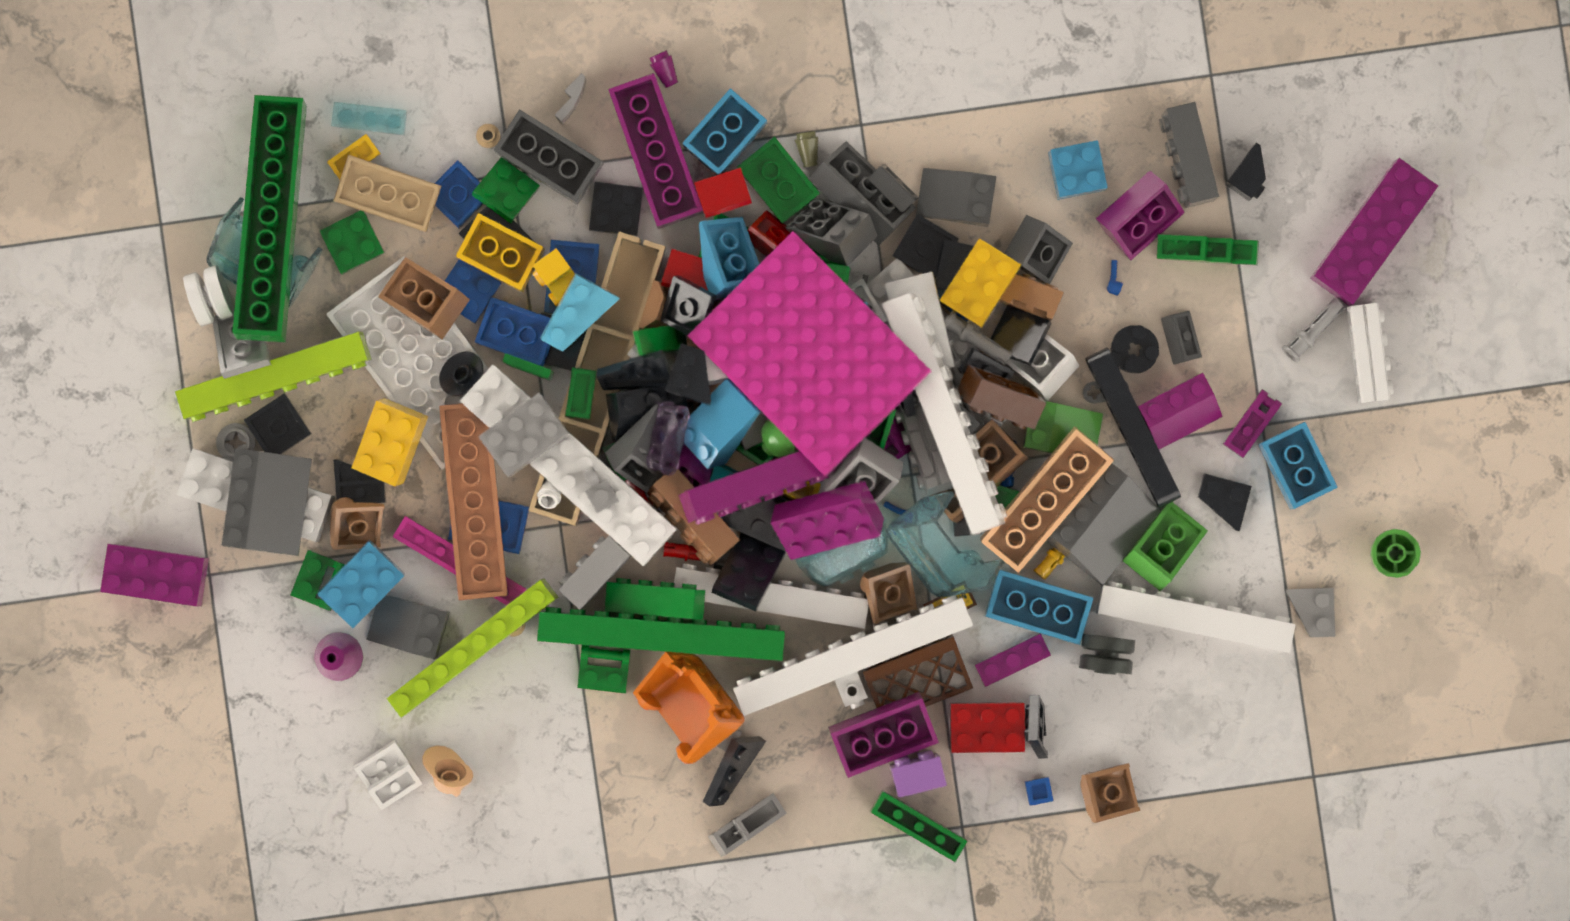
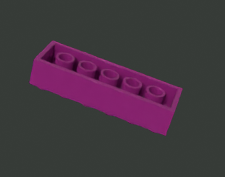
M652 73L608 89L657 228L661 229L703 214L701 203L655 74Z
M1401 158L1394 160L1310 279L1346 305H1353L1436 191L1438 185Z
M799 451L687 490L678 496L688 523L695 521L696 525L714 519V514L716 513L719 514V517L737 511V506L741 505L742 509L760 503V498L762 497L767 501L783 495L784 489L787 490V493L807 486V481H809L810 485L828 479L829 475L824 476Z

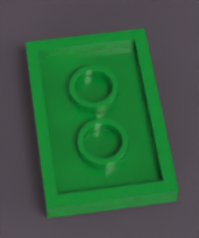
M773 137L737 166V169L741 168L745 179L782 224L820 195V192L776 137Z

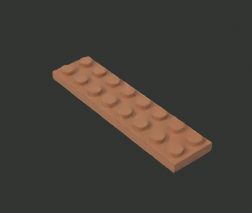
M463 403L441 405L439 409L458 600L507 596L508 589L495 460L478 437L488 430L489 427Z

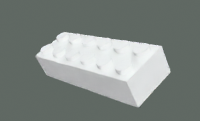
M192 449L177 495L226 512L233 462L197 449ZM308 487L302 538L314 542L320 541L335 496Z

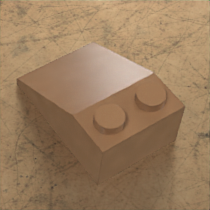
M406 257L378 296L381 300L442 340L470 300L458 289Z

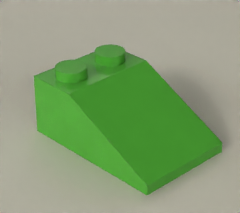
M1045 401V408L1035 429L1026 427L1022 448L1052 453L1074 426L1098 445L1103 414Z
M1171 502L1165 505L1122 561L1161 591L1172 581L1208 530Z

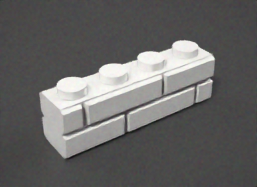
M1378 303L1349 306L1346 310L1358 404L1390 400V395H1393L1394 390L1392 380H1388L1387 371H1390L1391 366L1389 356H1385L1384 347L1387 346L1388 342L1386 332H1382L1381 323L1384 322L1383 308H1379Z

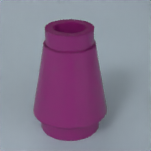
M667 50L649 58L652 63L650 64L651 68L665 88L678 83L672 55H669Z

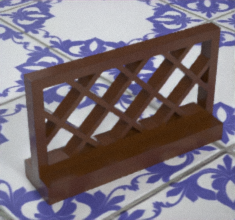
M953 634L862 669L876 708L883 706L886 699L892 702L897 700L888 696L893 684L905 688L901 698L906 697L909 690L915 693L919 692L922 699L924 697L929 698L923 701L925 707L973 689ZM953 650L956 656L953 667L941 663L943 655ZM924 661L935 664L930 676L918 672L920 664ZM958 664L960 666L961 671L956 669ZM938 666L950 670L945 683L933 678ZM906 670L912 673L907 685L895 680L899 671ZM954 672L964 677L965 685L958 688L949 685ZM915 675L928 679L923 692L910 687ZM879 679L889 681L885 694L875 691L872 682ZM931 681L944 686L940 695L933 697L926 694ZM877 695L882 697L881 702H879Z

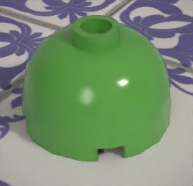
M769 418L765 421L761 437L763 441L762 448L769 456L774 455L779 459L800 451Z
M1391 529L1384 531L1376 537L1371 546L1370 556L1378 572L1387 577L1399 578L1407 576L1415 569L1420 562L1421 550L1418 541L1407 531Z

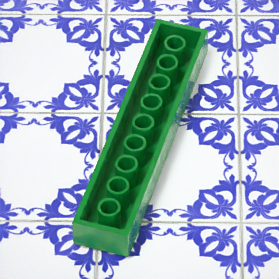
M254 95L232 331L238 340L286 342L307 105L303 98Z
M546 607L545 611L539 612L537 641L783 661L785 630H780V625L766 624L765 629L756 628V623L744 622L741 623V627L732 626L731 621L717 620V625L707 624L708 620L692 619V623H685L683 618L668 617V621H660L659 616L643 615V619H635V614L619 613V617H610V612L594 611V615H586V610L570 609V613H561L562 608Z

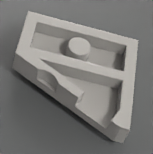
M1334 588L1285 589L1286 595L1292 602L1309 637H1335Z

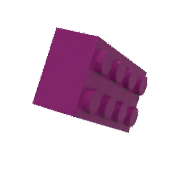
M865 481L777 504L771 519V525L791 560L880 537L884 517Z
M107 544L100 592L199 607L202 606L209 558Z
M919 692L828 727L847 778L939 743Z

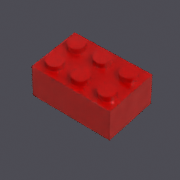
M950 703V752H1025L1024 703Z

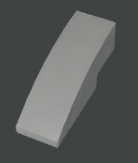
M772 793L709 835L708 838L722 857L787 813L774 793Z

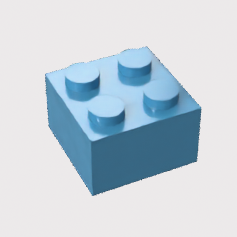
M1098 140L1050 149L1048 152L1057 200L1102 192L1108 188Z

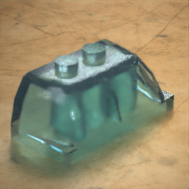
M884 518L880 537L797 558L795 561L811 581L822 587L829 586L838 580L843 584L854 578L853 572L860 568L862 572L876 566L875 560L888 553L889 536L885 523L886 520Z

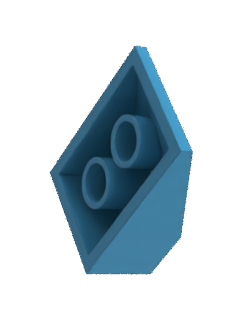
M743 217L707 220L699 223L704 280L708 291L717 295L716 299H725L759 265Z
M726 378L710 395L711 406L701 404L687 418L677 434L707 469L727 464L761 412L729 378Z

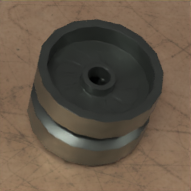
M1083 634L1081 646L1084 649L1095 650L1096 655H1081L1079 668L1110 675H1116V673L1132 674L1133 662L1130 659L1118 657L1119 653H1134L1136 640Z

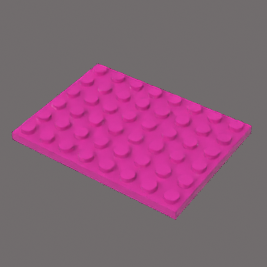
M794 231L688 335L824 476H827L932 372Z

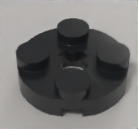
M1130 325L1122 328L1114 335L1110 352L1120 370L1139 374L1147 371L1155 364L1159 356V344L1156 336L1149 329L1141 325ZM1131 343L1140 345L1139 356L1129 354L1128 350L1131 349Z

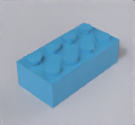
M998 570L984 616L1080 645L1094 598Z

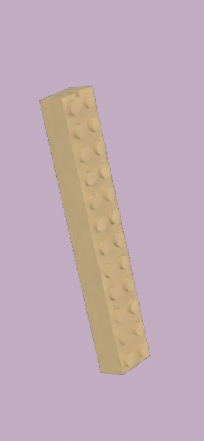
M622 232L618 233L601 287L619 296L620 299L587 329L575 368L597 371L598 368L631 359L627 354L636 344L633 331L640 330L638 326L653 280H657L666 252V246L644 240V246H641L640 238ZM596 377L590 419L565 416L569 387L559 419L577 440L599 458L610 425L605 394L620 392L621 389L603 390ZM540 474L528 511L577 526L582 510L562 492L561 501L555 508L547 509L539 504L537 493L545 480V477Z

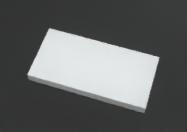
M933 272L885 283L889 301L909 292L916 294L919 298L922 297L927 309L923 313L927 320H931L936 332L932 336L936 343H940L945 355L941 358L943 364L949 366V368H955Z

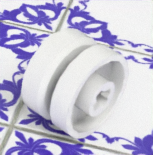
M217 265L204 269L203 279L196 272L183 277L190 307L201 327L214 322V311L222 320L234 316L232 299L225 279Z

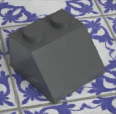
M1026 215L1004 254L1020 263L1021 270L1044 283L1050 284L1073 243L1047 223Z

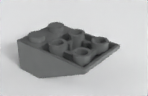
M817 197L786 227L787 231L790 233L794 231L805 244L823 257L844 266H849L877 237L870 214Z
M656 403L605 452L614 471L647 492L664 475L682 440L677 434L684 425V422Z

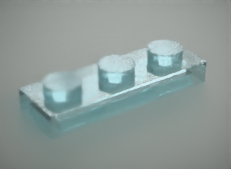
M334 102L331 126L405 135L407 110Z

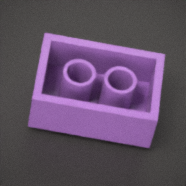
M931 750L917 753L918 758L909 760L908 756H904L894 760V764H890L896 793L899 798L947 786L940 756L937 753L933 754Z

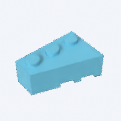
M575 273L540 337L541 340L563 352L620 299L619 296Z

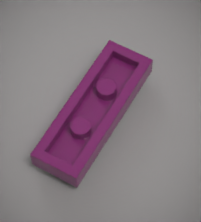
M1040 633L975 664V667L984 686L987 687L1051 656Z

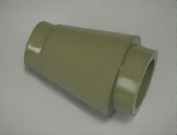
M815 131L797 133L795 143L803 167L818 165V136L816 137Z

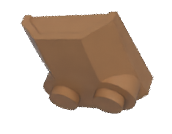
M653 280L638 326L640 330L667 326L660 319L670 288L662 286L658 281Z
M346 497L336 500L332 505L330 520L332 549L362 548L369 539L377 547H381L380 536L384 504L355 503L352 499Z
M906 562L889 563L867 571L862 576L860 587L867 595L874 624L911 610H917L910 564Z
M1129 763L1088 772L1081 776L1080 786L1086 811L1093 823L1141 811L1140 807H1138Z

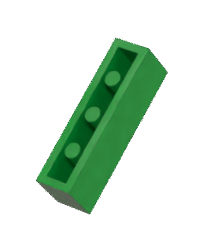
M616 578V583L607 582L606 612L703 620L706 590H698L697 584L682 583V588H674L675 583L660 582V586H652L653 581L638 580V584H631V579Z
M884 790L880 792L870 810V813L954 862L957 861L968 842L964 837Z

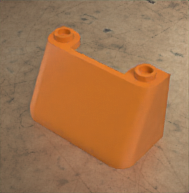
M665 652L633 692L643 709L659 711L682 742L676 747L678 758L685 764L696 763L738 730L745 721L741 711L705 663L695 654Z

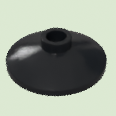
M468 351L453 355L445 362L440 371L439 383L442 390L451 396L467 394L483 375L482 360L475 353Z

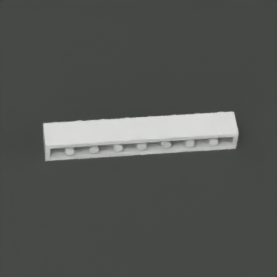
M684 563L682 568H676L674 588H682V583L697 584L698 590H706L705 602L748 609L711 593L712 587L721 572L720 569L707 567L706 572L697 571L696 565ZM779 580L778 584H770L757 611L865 629L869 604L868 600L864 599L865 594L851 592L850 596L840 595L841 590L827 588L826 592L816 591L817 586L803 584L802 588L792 587L793 582Z
M1108 581V585L1101 586L1096 610L1097 614L1290 653L1296 625L1289 623L1290 618L1276 615L1275 620L1265 618L1266 613L1252 611L1251 615L1243 614L1242 608L1228 606L1227 610L1219 609L1218 603L1204 601L1203 605L1194 604V598L1180 596L1179 600L1170 599V593L1156 591L1155 595L1146 594L1147 589L1132 586V590L1122 589L1123 584Z

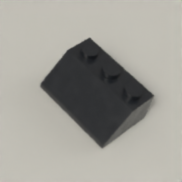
M666 386L605 394L613 443L617 442L656 403L684 422L687 411L686 398L665 391Z

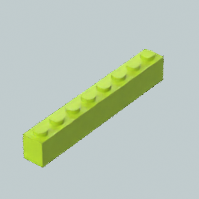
M356 332L270 360L271 365L225 379L223 376L177 390L175 394L183 419H191L192 422L205 419V414L213 411L215 415L229 411L228 406L237 404L239 408L252 404L251 399L259 396L261 400L275 396L274 391L283 389L285 393L298 389L297 384L305 381L307 385L321 381L320 377L329 374L330 378L344 374L343 369L351 366L352 370L366 367V362L372 360L364 333Z
M545 578L539 580L386 699L401 718L406 716L558 599V595Z

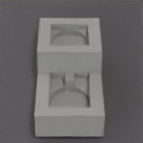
M582 73L565 89V93L570 99L555 114L562 124L574 112L582 97L586 84V78Z

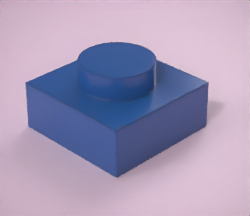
M1049 777L1024 781L1029 806L1054 801Z

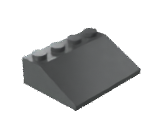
M235 448L221 546L299 556L312 459Z
M1111 463L1046 541L1103 586L1161 510L1128 475Z

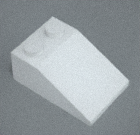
M1046 334L1031 366L1011 358L1005 366L1011 368L1019 379L1027 386L1033 388L1045 401H1048L1075 372L1079 364L1073 354Z

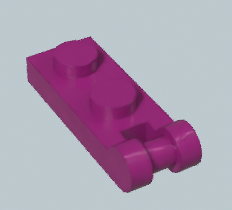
M1262 389L1223 445L1241 458H1244L1282 403L1277 399L1273 400L1270 398L1268 392ZM1261 404L1269 408L1266 413L1258 409Z

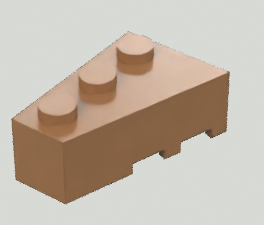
M1016 274L999 302L1051 321L1064 292L1051 284L1038 283L1035 278L1029 275L1022 274L1020 276Z

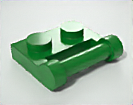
M307 550L290 596L331 611L332 608L322 599L317 598L328 567L335 568L332 574L333 577L345 564Z
M582 645L577 688L626 694L631 650L614 651ZM588 658L622 661L621 668L588 665Z

